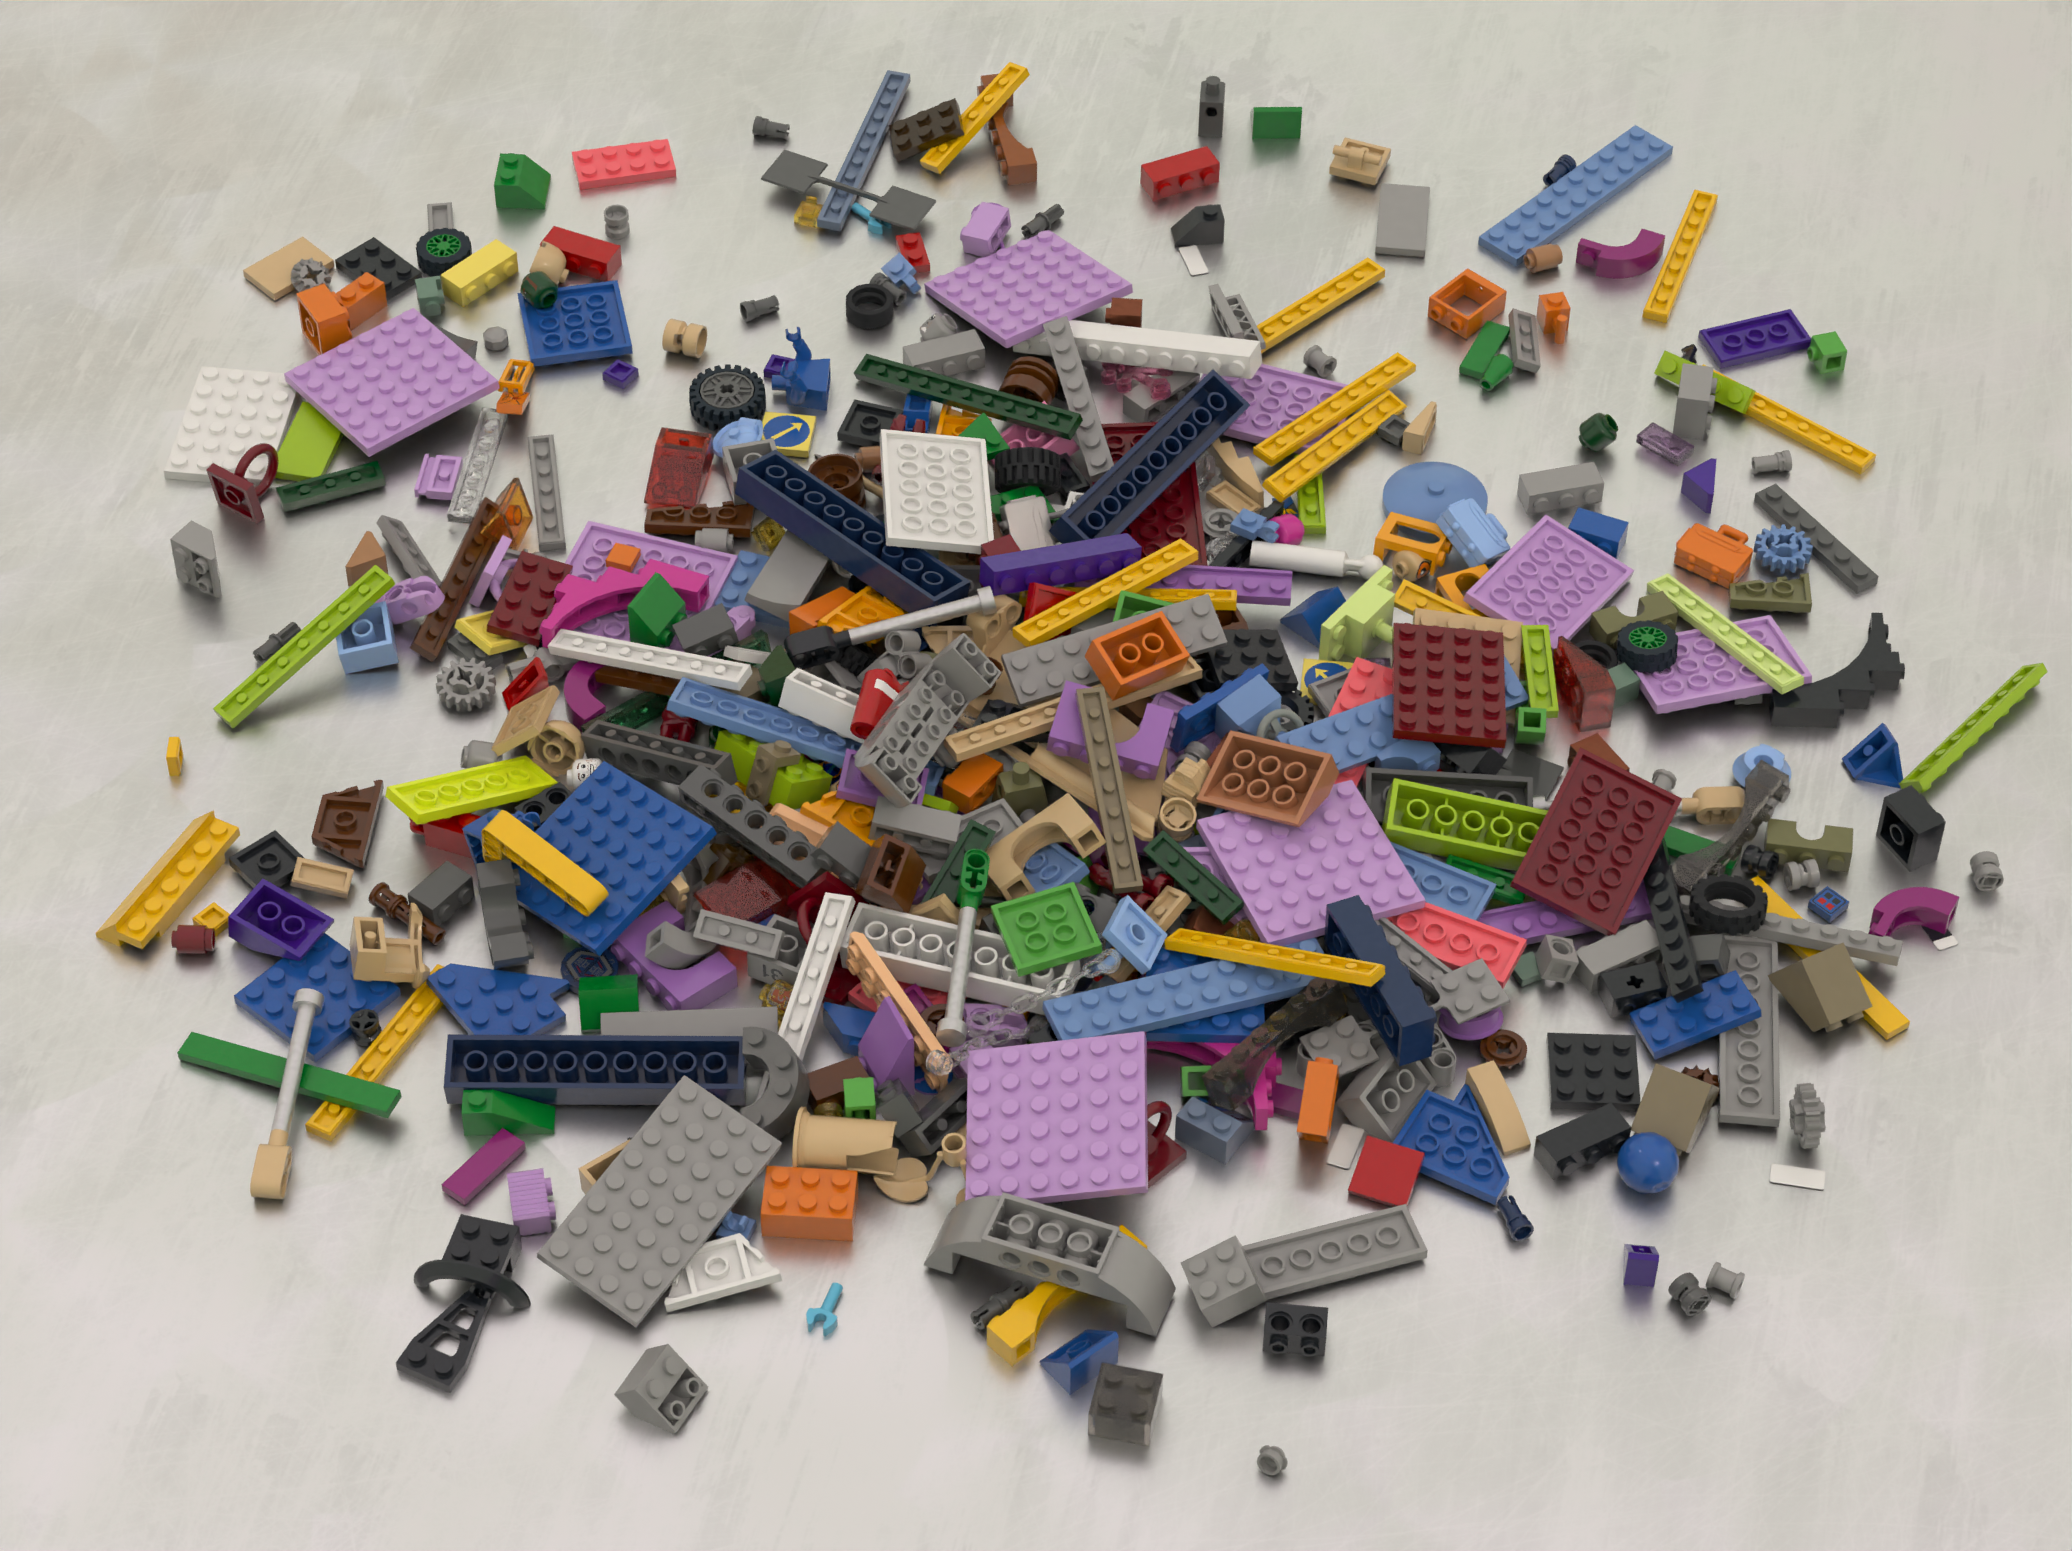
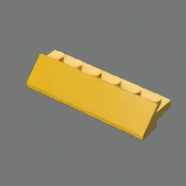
M214 810L194 819L96 932V937L119 947L126 942L140 949H143L154 935L162 937L225 863L224 853L240 836L239 827L215 818Z

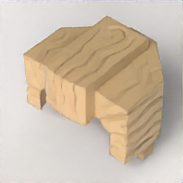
M1186 757L1175 770V773L1172 772L1161 787V794L1166 797L1164 802L1171 798L1179 797L1188 800L1196 808L1199 804L1196 799L1211 770L1207 761L1201 758L1196 763Z

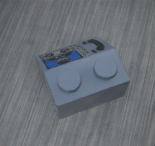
M1192 1096L1176 1115L1175 1139L1226 1165L1255 1127L1253 1120L1208 1096Z

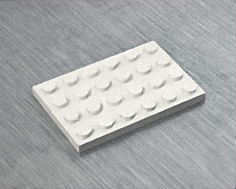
M201 366L164 469L165 479L210 482L206 469L212 463L234 473L242 456L251 447L260 443L272 445L278 453L299 393L286 382L284 373ZM266 454L257 456L246 470L244 478L253 483L255 487L260 484L268 466Z
M881 429L879 439L886 546L981 554V544L994 540L985 439Z

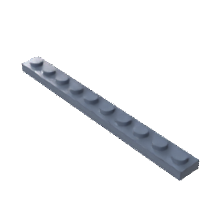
M887 70L835 181L861 189L889 129V125H891L911 82L910 74ZM832 187L818 215L817 227L841 231L857 195Z

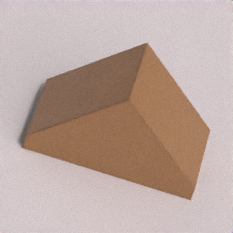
M366 531L345 566L348 586H352L374 565H377L388 574L386 555L370 531Z

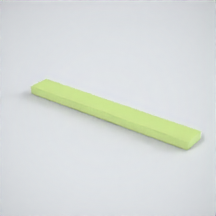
M1665 574L1647 583V591L1653 594L1663 591L1678 610L1679 616L1701 631L1706 637L1715 642L1780 694L1787 693L1804 685V676L1670 574Z

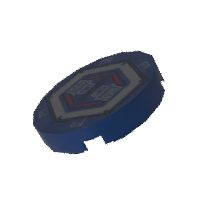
M582 946L575 948L565 956L561 962L560 972L562 979L569 981V990L579 994V978L618 975L619 966L615 955L608 949L598 956Z

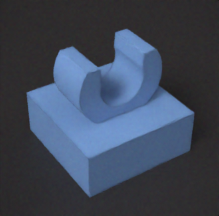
M730 1211L718 1229L716 1239L740 1233L750 1241L757 1228L756 1220Z

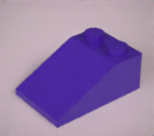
M262 878L228 916V934L230 938L253 951L301 961L331 927L334 919Z

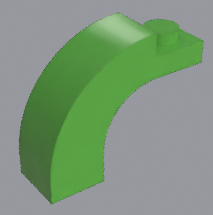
M1520 681L1527 693L1526 681ZM1528 702L1516 707L1514 743L1544 744L1547 709L1531 708Z

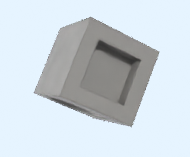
M1546 934L1535 954L1541 979L1568 984L1579 964L1573 940Z

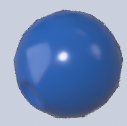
M1641 1132L1629 1137L1618 1152L1617 1167L1620 1178L1629 1188L1641 1194H1656L1667 1189L1677 1177L1679 1158L1676 1148L1669 1139L1655 1132Z

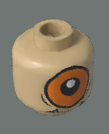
M1402 550L1394 554L1392 566L1395 574L1402 581L1405 579L1409 582H1415L1430 572L1432 561L1424 559L1412 551Z

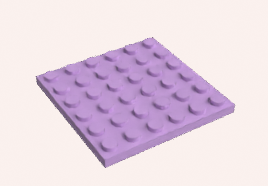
M1050 230L1041 231L1036 236L1027 240H1020L1013 246L999 249L992 255L978 258L971 264L958 267L950 273L937 276L933 280L924 283L927 294L1005 348L1045 332L1043 327L1045 323L1065 316L1070 321L1111 303L1112 297L1122 298L1133 293L1130 282Z
M414 308L284 373L286 382L368 457L499 389V383L495 377Z
M588 521L565 564L573 566L571 575L596 582L598 577L603 575L608 568L606 567L605 560L615 543H620L641 549V556L631 573L638 574L639 569L644 568L649 559H654L708 575L710 596L699 612L686 610V615L689 618L715 606L725 583L738 561V556ZM628 609L596 617L578 626L573 631L630 642ZM675 635L671 645L665 647V649L683 652Z
M1352 780L1334 784L1329 796L1300 827L1234 811L1197 820L1196 828L1233 893L1243 901V910L1262 943L1285 946L1325 935L1326 905L1356 895L1360 896L1365 905H1369L1374 920L1418 910L1425 906V898Z
M1145 1032L968 1051L965 1201L981 1196H1001L1003 1192L1041 1204L1148 1193L1147 1038Z

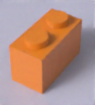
M368 272L336 293L339 304L345 306L348 310L350 320L347 321V324L351 331L387 306L385 283Z
M984 753L965 759L952 774H948L942 782L943 799L953 802L959 807L958 810L964 814L978 809L993 794L997 776L1003 772V764Z

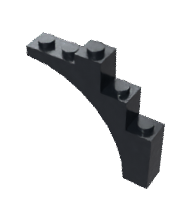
M1871 613L1868 641L1861 653L1847 667L1830 677L1804 684L1784 694H1780L1777 690L1772 689L1768 706L1770 725L1781 727L1837 728L1839 717L1844 715V708L1867 709L1869 698H1874L1875 690H1897L1899 680L1904 679L1905 664L1900 663L1899 652H1891V644L1886 642L1889 628L1888 624H1884L1883 613Z

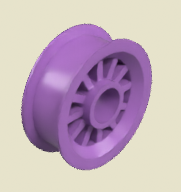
M1500 1006L1458 1025L1447 1009H1439L1441 1013L1439 1025L1442 1031L1448 1036L1460 1040H1479L1491 1036L1501 1028L1504 1019Z

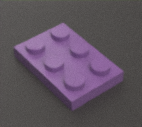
M847 748L836 798L875 807L878 796H885L855 766L854 755L857 751ZM924 768L916 779L923 787L912 804L922 805L929 772L928 768Z

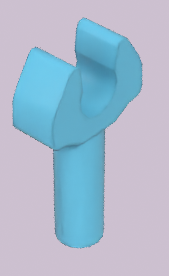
M855 202L852 205L851 210L868 221V231L871 233L883 234V226L881 224L892 228L891 223L870 217L871 211L859 203Z
M832 1283L821 1308L808 1309L806 1320L809 1332L813 1330L817 1321H824V1336H827L836 1329L838 1325L837 1316L832 1311L843 1290L841 1284Z

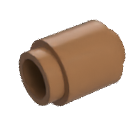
M1551 243L1529 248L1526 251V255H1524L1525 267L1532 273L1556 268L1563 261L1560 247Z
M880 446L860 447L859 453H855L854 458L861 464L862 473H872L875 466L881 465Z

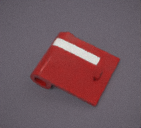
M873 669L865 673L850 726L851 733L858 738L867 739L896 696L904 689L886 671Z

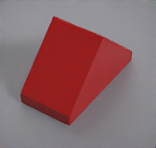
M535 657L502 692L509 711L514 705L549 687L548 676L541 659Z

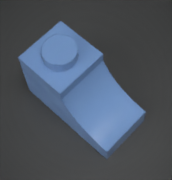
M1402 739L1377 753L1374 768L1437 771L1440 769L1441 751L1433 742Z

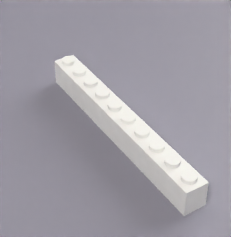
M1076 320L1069 321L1081 360L1208 374L1214 369L1220 376L1252 379L1262 364L1260 341ZM1045 332L1013 345L1014 352L1052 356Z

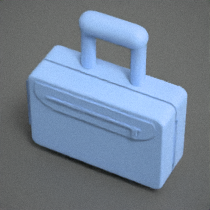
M1472 498L1462 499L1448 505L1447 510L1442 512L1436 520V524L1469 567H1476L1485 564L1487 567L1493 565L1510 550V546L1505 540L1508 537L1507 531L1493 514L1488 513L1486 515Z

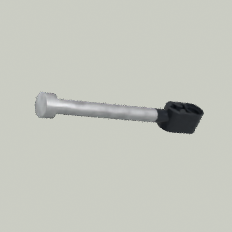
M987 586L977 589L978 595L837 633L829 626H820L797 632L785 638L784 648L795 669L803 670L834 661L838 658L840 654L839 649L886 637L891 631L912 630L982 611L985 616L996 613L997 608L991 587Z

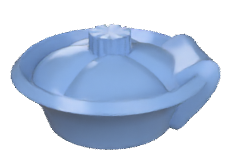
M741 417L739 421L726 425L716 434L712 441L711 448L713 453L723 458L722 447L761 440L763 435L762 421Z
M1760 744L1741 754L1734 761L1732 768L1733 775L1738 783L1751 791L1759 793H1772L1783 789L1791 779V769L1784 760L1785 755L1765 744Z

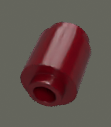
M178 925L177 931H172V948H177L178 954H207V951H214L215 929L208 928L207 925Z

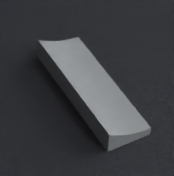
M787 530L747 592L744 601L789 622V611L806 604L832 561Z
M777 1006L601 1013V1035L743 1036V1027L765 1028L778 1034ZM747 1061L746 1071H765L761 1069H753V1067Z

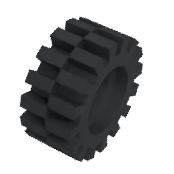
M863 642L839 649L840 654L835 661L840 662L841 666L848 668L850 672H854L858 676L878 657L873 652V649Z

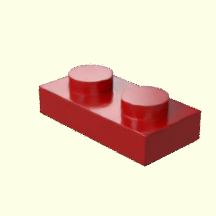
M920 232L896 235L898 252L915 268L917 273L930 272V262Z

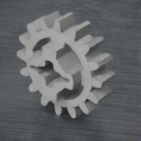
M463 657L458 664L452 660L450 661L451 667H442V674L436 676V689L440 701H446L448 708L456 705L457 711H460L462 707H467V710L471 711L473 705L482 708L481 702H490V694H495L496 679L492 668H486L485 661L476 664L475 658H472L470 662H466Z
M1797 1084L1794 1099L1789 1101L1790 1127L1794 1130V1134H1798L1801 1148H1818L1821 1132H1825L1826 1129L1824 1102H1821L1820 1097H1816L1814 1084Z

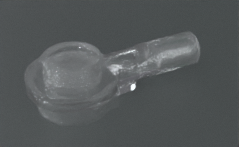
M1229 529L1223 538L1212 539L1206 546L1207 560L1213 562L1219 552H1223L1229 546L1232 539L1238 535L1230 532Z

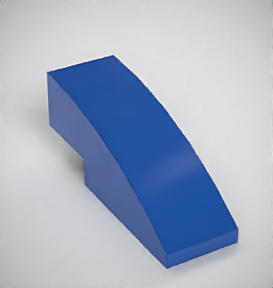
M907 394L903 415L907 416L904 431L912 432L916 419L925 420V433L929 434L932 400Z

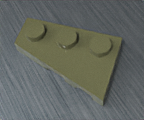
M1809 573L1800 574L1799 579L1788 580L1786 576L1777 577L1776 582L1765 583L1762 580L1731 583L1729 585L1730 608H1737L1739 610L1756 609L1768 612L1790 611L1793 613H1811L1812 599Z

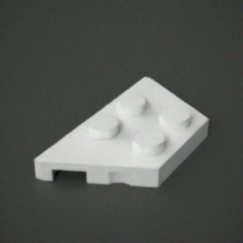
M738 1233L704 1243L671 1284L669 1297L665 1298L664 1303L668 1313L782 1281L780 1270L777 1267L773 1268L765 1260L764 1255L758 1249L751 1247L749 1241Z

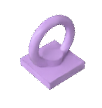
M502 535L470 599V604L479 608L488 589H490L493 597L497 601L499 600L503 592L500 586L508 570H512L518 560L507 559L503 561L512 539Z

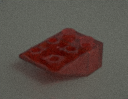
M662 427L655 444L644 503L668 507L682 506L684 509H691L696 506L714 458L713 434Z
M1559 636L1557 648L1554 649L1555 683L1560 688L1562 702L1568 706L1570 721L1575 722L1579 732L1611 727L1616 687L1608 670L1565 637Z
M760 860L743 864L696 891L693 896L702 904L704 910L758 924L773 914L789 919L793 909L787 906L788 897L795 893L796 890L776 870Z

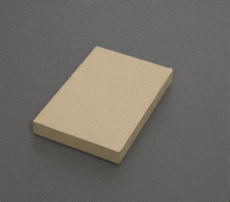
M301 237L244 269L243 274L247 280L275 301L295 290L291 281V271L294 265L301 259L308 260L313 258L314 261H322L323 266L329 270L334 267V260L307 239ZM308 272L307 276L304 279H314L319 274H311L310 272Z
M551 685L511 707L491 749L497 754V757L541 733L560 693L555 685Z

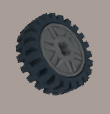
M726 364L725 369H721L720 365L714 366V371L708 368L705 370V374L700 372L697 375V379L694 378L692 385H690L689 403L691 414L697 423L700 422L704 428L709 425V430L715 431L716 428H719L720 431L726 425L739 421L741 417L760 420L766 408V393L761 377L758 378L756 372L751 373L749 368L745 367L741 370L739 365H735L734 369H731V364Z

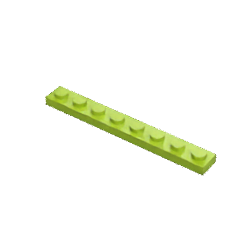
M374 565L213 708L215 713L230 727L235 728L395 585L392 577L377 565Z
M2037 663L2022 666L1899 783L1901 789L1911 785L1918 793L1930 789L1931 783L1936 778L1944 775L1952 763L1960 760L1963 757L1962 753L1966 749L1977 744L1978 738L1983 733L1991 730L1999 718L2009 713V708L2012 705L2023 700L2024 694L2040 683V679L2048 672L2044 664Z

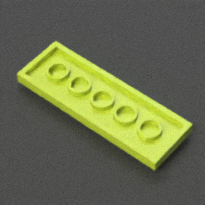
M525 755L388 786L385 797L416 824H426L434 820L447 819L452 816L473 813L486 808H495L511 802H520L521 800L536 796L544 789L558 782Z

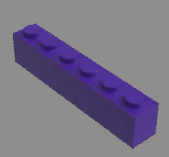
M1128 533L982 557L980 561L979 582L984 587L990 586L993 596L1027 591L1029 583L1032 582L1056 586L1108 577L1141 560L1142 547Z

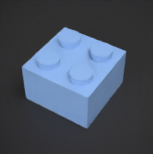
M386 601L374 603L336 637L338 655L345 674L399 663L393 623Z

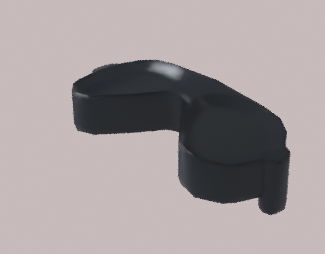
M1694 344L1681 349L1684 355L1681 358L1695 364L1697 363L1694 358L1697 348Z

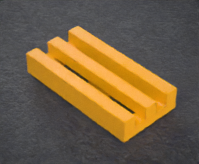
M510 359L498 381V391L503 392L504 388H508V392L513 393L515 389H518V394H523L535 370L534 363L526 360ZM515 366H518V368L514 372L512 380L508 381Z

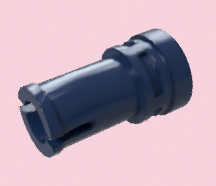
M1563 154L1555 162L1554 167L1543 176L1545 185L1549 187L1576 168L1575 160L1571 156Z
M1509 1195L1508 1198L1504 1196L1498 1200L1497 1208L1501 1211L1507 1222L1506 1227L1514 1241H1522L1530 1237L1534 1227L1527 1216L1522 1214L1515 1198Z

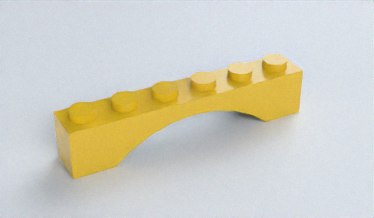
M1119 1226V1231L1147 1249V1245L1125 1226ZM1048 1281L1040 1282L1033 1292L1025 1298L1016 1300L1009 1310L1001 1316H995L987 1325V1345L1013 1367L1035 1350L1037 1336L1050 1312L1064 1299L1078 1292V1290Z

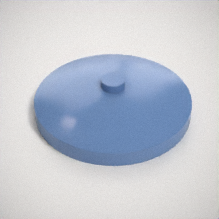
M1420 462L1403 467L1387 480L1383 489L1382 508L1386 518L1390 512L1436 523V520L1440 517L1439 515L1447 510L1448 505L1462 499H1474L1486 514L1488 496L1480 480L1469 471L1444 462ZM1399 525V531L1413 538L1432 542L1440 540L1439 537L1432 533Z

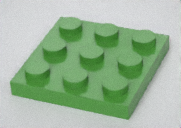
M1074 882L991 906V914L1018 977L1102 953V944Z

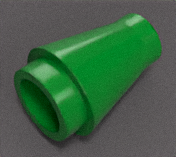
M1504 354L1493 356L1480 380V385L1485 390L1491 391L1496 385L1512 374V368L1514 367L1512 360Z

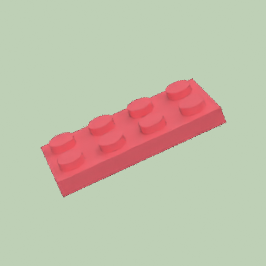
M668 139L572 152L573 165L580 190L676 177V168Z

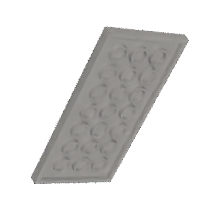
M684 1075L539 1250L537 1258L637 1328L780 1150L782 1142Z

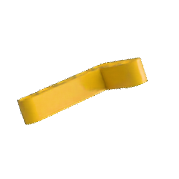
M501 810L482 829V852L485 862L511 859V863L515 862L582 915L590 916L608 897V891L599 881L507 811Z

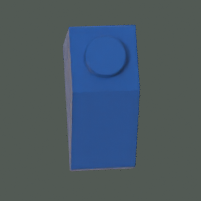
M824 1002L823 1024L843 1053L858 1056V1044L876 1013Z

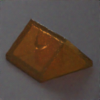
M513 478L497 497L480 532L497 544L502 535L512 539L508 549L517 551L533 519V514L519 478Z

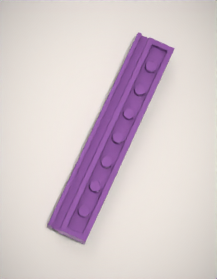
M1187 565L1146 588L1237 590V603L1290 606L1292 571ZM1107 577L1075 582V587H1090Z
M1642 880L1621 925L1653 919L1644 880ZM1538 900L1484 911L1478 921L1527 939V944L1542 942L1546 934L1566 937L1596 931Z

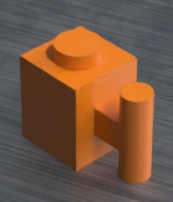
M1564 292L1539 295L1536 319L1543 334L1555 333L1554 341L1557 344L1564 343L1565 333L1568 331L1571 308Z

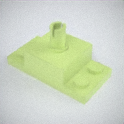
M1383 565L1321 625L1319 660L1338 661L1343 653L1353 659H1356V657L1365 659L1382 641L1392 645V622L1395 594L1391 592L1393 588V569Z

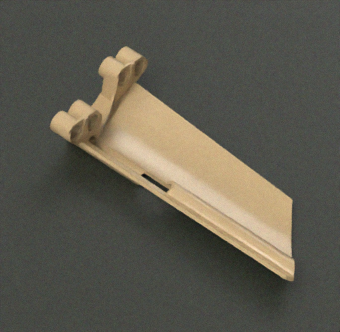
M1005 594L993 596L997 608L996 613L984 616L983 612L979 611L968 614L966 619L967 626L973 631L976 646L987 657L997 660L1002 666L1001 656L1003 654L1027 648L1013 637V631H1011L1022 613V605ZM1004 666L1000 678L996 680L993 693L990 695L981 694L969 702L957 720L968 729L972 728L988 699H999L1018 705ZM1058 696V697H1055V698H1052V699H1048V700H1045V701H1042V702H1038V703H1035V704H1032V705H1028V706H1025V707H1026V708H1031V707H1034V706H1036V705H1039V704H1042V703H1045V702H1048V701H1051V700L1060 698L1061 696ZM1114 708L1109 710L1115 743L1125 742L1137 734L1140 729L1138 726ZM1024 742L1035 749L1031 755L1023 752L1013 744L999 748L1018 761L1027 763L1030 769L1098 812L1089 764L1082 762L1080 759L1058 756L1051 751H1047L1048 743ZM1164 748L1155 780L1149 778L1141 779L1134 774L1121 771L1133 835L1142 841L1151 842L1154 839V826L1157 827L1162 803L1161 787L1165 781L1167 748Z

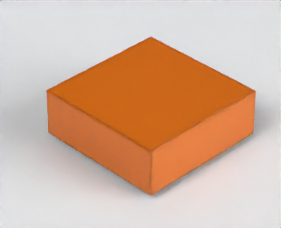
M615 543L605 560L606 567L610 566L632 572L641 556V549Z

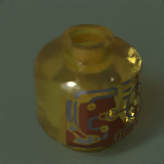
M782 979L775 980L771 985L766 983L759 995V999L762 1000L761 1007L777 1006L778 1021L782 1022L794 986Z

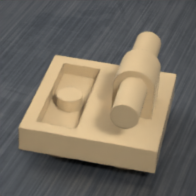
M1344 138L1341 146L1334 145L1333 154L1335 157L1330 164L1329 174L1365 184L1376 185L1391 156V149Z

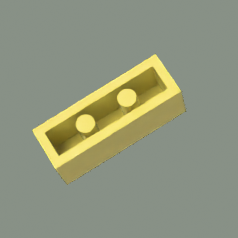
M495 239L441 274L443 294L461 307H465L518 272L517 252Z

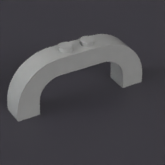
M709 843L682 870L690 889L687 893L685 931L664 921L647 934L645 957L661 966L671 969L687 968L716 946L714 943L693 937L700 910L703 909L722 914L724 904V889L710 888L703 881L709 873L710 866L718 860L717 856L710 849L711 845Z

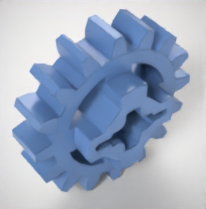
M1785 524L1781 525V529L1771 525L1770 531L1764 528L1762 533L1756 536L1753 550L1756 553L1755 559L1762 560L1761 566L1763 567L1770 565V571L1778 568L1781 573H1785L1786 569L1795 573L1796 567L1804 569L1805 563L1809 564L1813 549V545H1810L1811 539L1804 538V531L1795 532L1796 527L1794 526L1789 530L1786 529Z

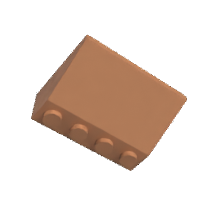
M1230 730L1196 800L1198 803L1300 827L1329 796L1339 771L1332 754Z

